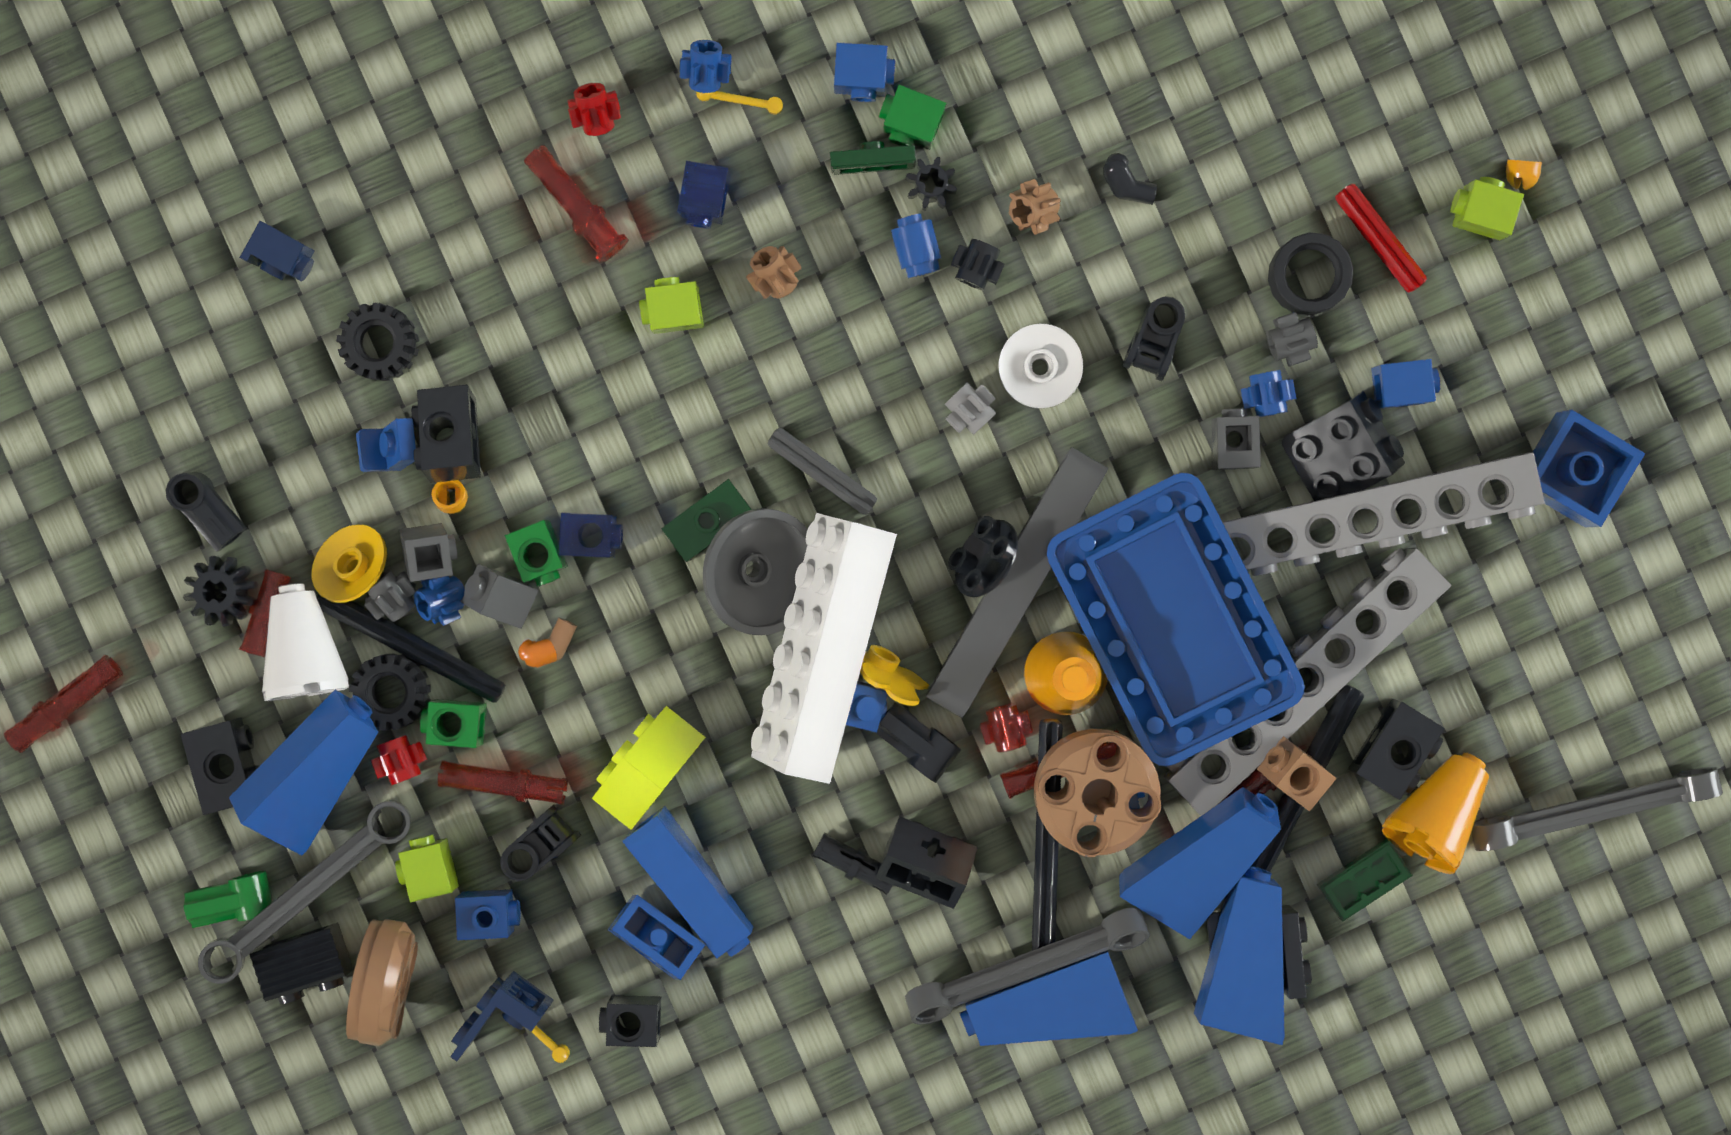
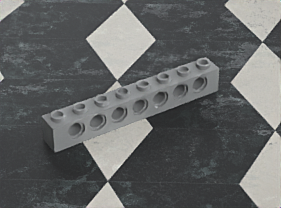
M1524 453L1224 521L1223 524L1231 539L1241 537L1248 541L1251 552L1242 561L1247 570H1252L1253 576L1278 571L1277 563L1294 560L1295 567L1320 562L1319 554L1336 550L1337 558L1363 552L1361 544L1378 541L1380 548L1405 543L1404 535L1421 531L1423 539L1448 533L1447 525L1460 522L1465 523L1466 529L1492 524L1490 516L1508 512L1509 519L1536 514L1534 506L1545 504L1534 453ZM1493 479L1501 481L1505 487V496L1497 504L1487 503L1482 495L1484 485ZM1448 489H1455L1462 497L1461 508L1453 514H1446L1439 507V497ZM1404 499H1413L1419 506V515L1411 523H1401L1395 515L1396 506ZM1360 509H1371L1377 517L1375 528L1367 533L1356 531L1352 524L1354 514ZM1319 518L1329 519L1335 528L1333 537L1326 542H1317L1310 536V526ZM1275 528H1285L1292 534V544L1285 551H1274L1267 543L1269 533Z
M1399 548L1391 553L1381 564L1384 570L1374 580L1367 577L1360 582L1350 593L1354 598L1343 609L1339 606L1334 607L1321 619L1320 624L1323 627L1312 638L1307 634L1290 648L1289 652L1292 654L1291 657L1298 670L1307 667L1312 673V682L1304 690V695L1296 705L1281 712L1273 719H1267L1250 727L1251 739L1244 747H1235L1232 737L1181 762L1166 766L1169 771L1163 777L1200 816L1218 805L1265 760L1266 754L1277 745L1283 736L1287 739L1292 736L1452 586L1417 548H1407L1404 552ZM1394 581L1401 583L1404 589V596L1397 604H1392L1387 597V589ZM1368 610L1373 616V626L1369 631L1361 633L1356 626V618L1361 611ZM1337 638L1343 646V653L1338 660L1330 662L1325 655V647L1330 640ZM1210 754H1217L1221 761L1219 771L1212 776L1203 775L1201 771L1202 760Z

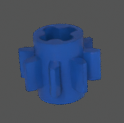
M697 40L690 45V50H682L680 78H689V86L694 91L700 93L716 92L720 89L721 82H729L732 56L731 54H722V46L716 41Z
M1281 370L1249 376L1251 387L1240 389L1244 409L1255 407L1256 416L1259 417L1288 412L1286 401L1297 399L1293 379L1282 380Z
M449 576L421 580L423 587L414 593V603L418 613L424 620H432L434 624L441 622L444 626L461 618L458 610L463 609L465 606L461 602L465 594V588L457 577L452 576L449 578Z

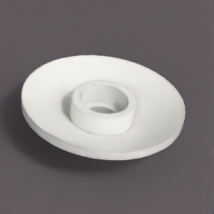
M1033 324L1018 330L1007 340L1000 354L999 375L1004 388L1012 398L1028 407L1049 408L1064 402L1075 392L1082 378L1083 358L1079 346L1066 331L1053 325ZM1035 360L1046 362L1047 372L1045 374L1037 375L1033 372L1032 363Z

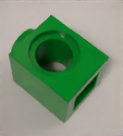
M542 520L504 535L523 583L535 580L537 587L560 579L558 571L568 567L550 520ZM536 543H541L548 550V560L542 567L534 566L528 558L530 548Z
M444 699L430 701L428 708H423L420 720V731L426 734L425 744L477 748L483 745L487 703ZM447 712H453L460 717L462 726L458 734H451L444 728L443 717Z

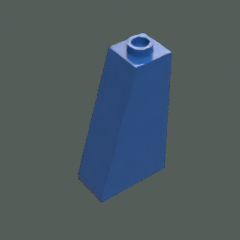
M335 689L229 797L240 823L302 856L309 849L378 734V730L370 718L373 712L367 703L358 696L354 695L352 698H349Z
M1242 787L1124 869L1119 875L1120 897L1186 938L1191 939L1281 830L1276 804L1264 794L1257 793L1255 795Z
M666 806L662 807L628 833L623 839L625 846L716 958L725 952L732 957L750 943L747 936L752 933L753 925Z
M1250 866L1225 897L1194 1015L1201 1025L1283 1045L1285 1030L1282 888L1271 878V872Z
M1108 951L1098 953L965 1003L967 1010L960 1012L968 1036L976 1034L980 1046L1124 1035L1138 1031Z

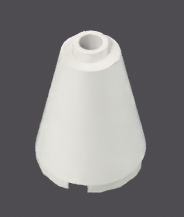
M304 584L278 587L279 594L271 596L262 689L264 701L292 699L305 695H320L331 693L335 689L342 691L349 688L348 676L315 592L305 591Z

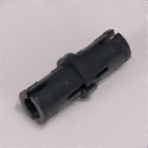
M827 833L823 834L812 857L818 858L845 872V878L851 881L853 878H856L883 892L885 895L889 893L893 886L876 879L880 862L867 856L865 849L859 847L858 850H855L832 838Z

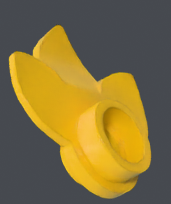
M871 645L869 650L865 651L860 670L863 678L875 688L885 689L888 696L900 704L907 706L918 705L920 700L915 689H928L929 684L913 671L898 666L900 659L896 654L884 647Z

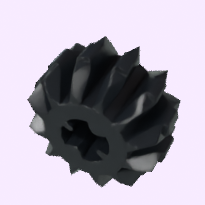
M210 556L208 566L204 563H196L194 569L198 577L190 576L184 580L187 585L194 587L192 593L184 594V600L197 602L190 614L200 616L205 613L204 622L206 625H215L219 620L223 627L231 626L234 617L239 620L247 618L248 614L243 605L254 606L257 602V599L247 595L248 590L256 589L259 585L256 581H245V578L251 572L249 566H242L237 569V558L227 557L223 562L219 556ZM216 584H225L227 591H222V593L227 594L226 598L217 599L215 591H219V589L215 588Z

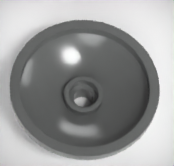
M753 509L733 517L716 533L704 559L703 587L710 607L723 623L737 631L750 635H769L786 628L784 616L786 609L792 604L796 590L795 574L799 565L803 563L807 549L806 533L808 529L802 522L790 514L779 510ZM752 561L753 570L747 575L746 566Z

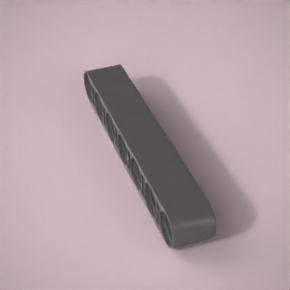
M1074 447L1069 449L1018 535L1017 554L1010 571L995 589L983 595L925 696L926 698L960 718L965 715L1051 569L1047 557V547L1051 539L1078 523L1101 484L1108 467Z

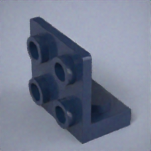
M514 971L505 981L498 977L476 1005L482 1013L479 1014L473 1011L451 1040V1042L457 1045V1048L450 1057L456 1062L460 1059L497 1008L503 1011L502 1017L510 1025L520 1030L525 1027L532 1032L554 999Z

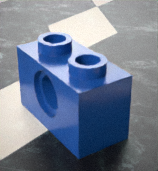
M639 895L631 896L607 929L676 980L682 979L705 946L704 943Z

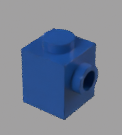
M837 43L834 76L835 94L851 95V100L857 102H875L876 96L885 97V84L894 85L895 59H887L888 46Z
M857 681L846 725L877 733L879 723L887 712L886 699L888 694L886 691L875 688L869 683Z
M513 889L463 891L455 898L457 940L508 938L515 931L514 926L520 925L519 900H513Z

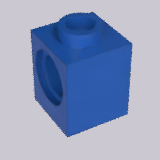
M1431 359L1382 364L1371 368L1374 399L1380 409L1420 405L1436 401L1435 394L1440 391V376L1437 368H1432Z

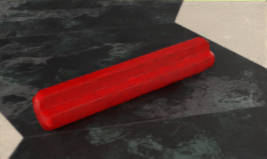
M1352 183L1338 192L1335 196L1337 203L1405 291L1412 292L1423 285L1427 280L1426 275L1359 188Z

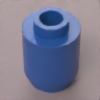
M921 213L898 219L899 228L891 230L901 270H906L908 279L940 270L938 260L942 259L932 220L923 221Z

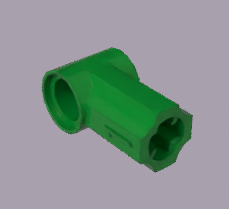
M266 871L253 872L231 878L227 883L184 893L185 902L183 907L186 919L190 922L192 928L236 918L239 922L251 920L273 902Z

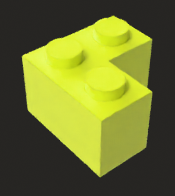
M667 706L656 718L650 714L646 716L633 733L639 739L634 745L626 740L596 779L601 784V787L592 799L630 830L633 829L706 738Z

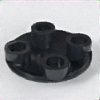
M990 516L982 517L976 523L974 532L969 536L964 545L954 550L950 555L948 567L955 572L956 585L964 595L968 597L983 596L995 589L1007 576L1014 563L1018 548L1017 532L1009 522L995 520Z

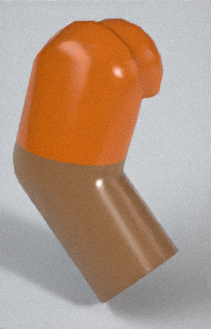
M558 618L548 639L537 642L528 639L520 645L518 650L520 659L525 661L526 665L537 668L559 661L563 658L577 625Z

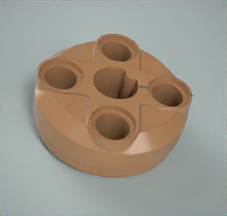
M1087 729L1062 738L1045 754L1035 777L1034 801L1041 821L1056 841L1084 857H1096L1124 850L1137 842L1147 832L1161 810L1160 782L1152 761L1134 741L1114 731ZM1105 742L1116 743V752L1111 758L1100 760L1096 757L1097 750L1101 744ZM1062 775L1065 777L1064 787L1060 791L1048 792L1045 790V783L1051 776ZM1138 792L1148 794V801L1142 808H1129L1130 798ZM1087 825L1097 827L1096 836L1092 840L1087 842L1077 840V834L1082 827Z
M373 919L366 930L351 983L346 1020L348 1039L357 1040L362 1044L381 1046L390 1039H397L399 1036L418 951V942H415V935L405 922Z

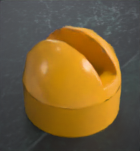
M1507 159L1506 178L1509 185L1514 189H1518L1522 181L1524 190L1532 188L1540 177L1542 162Z
M459 480L437 482L432 489V500L440 511L454 514L461 512L466 506L468 494ZM455 489V503L450 505L449 490Z

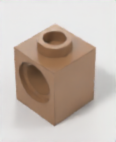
M1284 736L1275 747L1269 750L1265 760L1257 768L1276 787L1308 811H1311L1337 779L1316 760Z

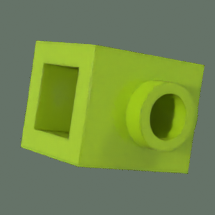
M1480 177L1479 180L1475 179L1465 185L1463 189L1459 188L1454 196L1451 213L1455 214L1452 226L1499 241L1505 239L1513 233L1524 194L1504 188L1505 183L1495 178Z
M668 277L654 280L655 287L645 288L646 299L639 300L641 320L643 325L650 324V330L654 334L704 328L699 286L695 281L680 283L679 277Z
M434 834L416 837L408 840L410 847L398 853L400 860L395 862L396 874L401 885L406 884L410 903L452 893L459 887L447 838L435 841Z

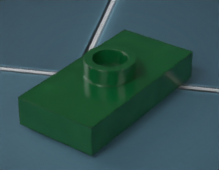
M871 141L859 144V150L830 152L831 172L834 175L913 169L916 163L915 145L884 147V142Z
M727 479L661 529L685 562H688L710 545L716 533L729 520L752 509L730 479Z
M1385 839L1318 883L1317 886L1338 918L1343 922L1413 875L1390 840Z

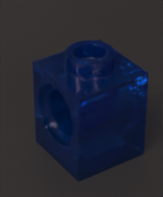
M686 161L677 211L681 217L687 218V225L711 229L712 223L722 224L731 177L728 168Z
M561 513L559 555L613 558L615 557V549H622L623 524H616L617 516ZM591 523L597 524L603 532L601 543L594 548L588 547L582 539L583 529Z

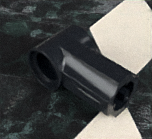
M198 472L178 474L167 483L165 491L170 505L183 512L216 552L231 544L247 529L217 494L212 481L206 475ZM188 480L193 481L199 491L198 498L193 503L188 502L182 494L183 485Z
M896 702L886 712L885 717L879 723L876 733L907 757L906 761L934 783H937L961 751L950 739L933 727L929 729L918 718Z

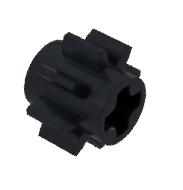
M937 157L934 160V164L925 165L924 161L918 159L917 167L919 172L917 175L912 173L906 174L905 180L915 184V188L910 190L907 197L908 199H914L918 196L923 201V211H926L929 203L937 202L940 208H945L944 194H956L957 191L954 185L947 184L948 179L952 178L955 174V169L951 168L944 171L940 167V157ZM930 175L937 176V184L943 187H935L933 193H928L925 191V184L920 182V180L927 181Z
M971 239L968 248L959 245L951 262V266L958 268L955 279L984 291L987 282L996 285L1005 265L997 261L1001 251L977 239Z

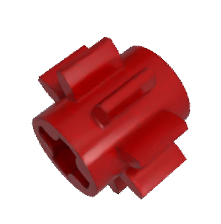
M588 83L578 87L574 91L575 99L567 101L572 127L578 128L582 126L584 133L589 136H600L610 132L615 126L613 120L621 118L616 91L606 93L605 86L601 83Z
M407 735L376 746L380 757L372 759L371 763L377 779L388 776L391 785L422 774L418 763L427 760L420 741L410 745Z

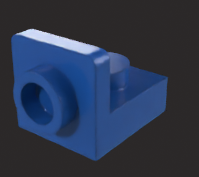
M412 418L395 419L384 428L360 429L356 433L359 465L362 472L401 471L415 462L414 450L416 449Z

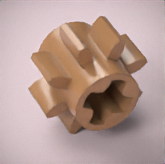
M1032 179L1021 183L1020 190L1010 193L1009 196L1012 201L1009 206V215L1013 222L1019 226L1018 229L1020 231L1031 227L1032 232L1036 235L1049 230V224L1060 220L1057 213L1060 208L1061 199L1051 188L1049 182L1038 186L1037 181Z
M768 246L760 249L753 255L750 266L754 272L747 275L746 278L756 292L759 291L764 299H767L770 295L773 298H783L796 288L798 279L794 273L802 267L793 253H788L784 246H781L779 249L774 246Z

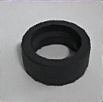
M1309 232L1293 237L1276 251L1269 264L1268 282L1272 295L1283 308L1300 315L1312 316L1333 308L1345 298L1352 284L1353 266L1349 253L1339 241L1326 234ZM1307 249L1318 250L1325 254L1332 262L1335 270L1334 283L1330 290L1322 297L1315 299H1306L1296 295L1290 289L1286 280V267L1290 259L1298 252Z

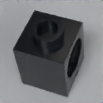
M611 995L607 1002V1007H601L599 1013V1033H606V1046L657 1047L661 1038L662 996ZM624 1012L636 1014L640 1020V1027L634 1030L624 1028L619 1021V1015Z

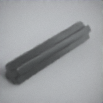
M776 429L769 438L767 444L771 449L861 514H868L877 502L874 494L784 429Z

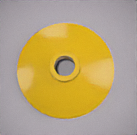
M360 524L344 527L331 535L320 547L313 562L312 582L315 590L326 600L335 603L349 602L368 592L378 581L386 564L387 548L383 537L372 527Z

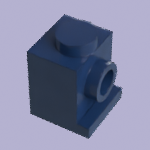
M259 221L239 258L257 267L263 261L260 269L282 281L287 274L302 282L309 275L313 267L314 260L311 257L315 250L270 225Z

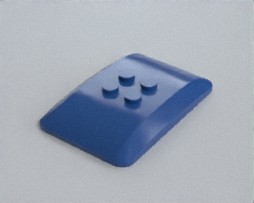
M1189 473L1175 474L1064 530L1051 539L1047 547L1049 564L1144 752L1152 762L1161 766L1174 765L1293 707L1301 700L1305 687L1303 678L1204 485L1196 476Z

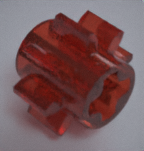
M1009 703L986 711L988 721L980 723L985 745L994 743L997 752H1007L1027 745L1025 734L1033 733L1027 710L1019 712L1016 703Z

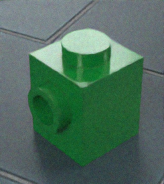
M898 85L895 96L887 93L880 110L879 118L885 120L883 132L889 134L888 140L896 145L911 146L915 144L930 150L945 113L946 102Z

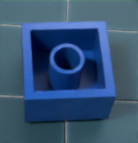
M1573 410L1557 412L1532 452L1534 453L1545 504L1585 528L1602 527L1645 455L1644 452Z

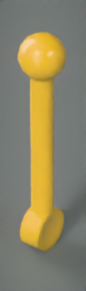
M696 91V96L701 101L716 99L766 108L773 115L779 114L783 109V102L778 97L764 100L720 91L712 93Z
M536 1025L532 1033L552 1051L554 1061L558 1063L565 1062L570 1055L569 1048L564 1044L557 1045Z

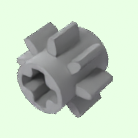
M966 383L945 403L952 412L946 417V420L958 433L966 427L974 435L996 414L989 406L996 398L983 384L974 390Z

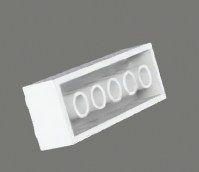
M816 513L815 519L808 527L806 533L807 549L803 563L799 565L795 574L796 590L792 604L788 606L785 612L784 625L786 628L781 645L777 647L774 653L773 666L775 669L770 686L766 688L763 694L762 707L764 710L760 725L754 730L752 735V758L783 774L830 784L897 534Z

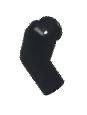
M1120 153L1111 154L1103 167V175L1112 193L1119 199L1153 205L1157 184L1135 180L1128 166V158Z

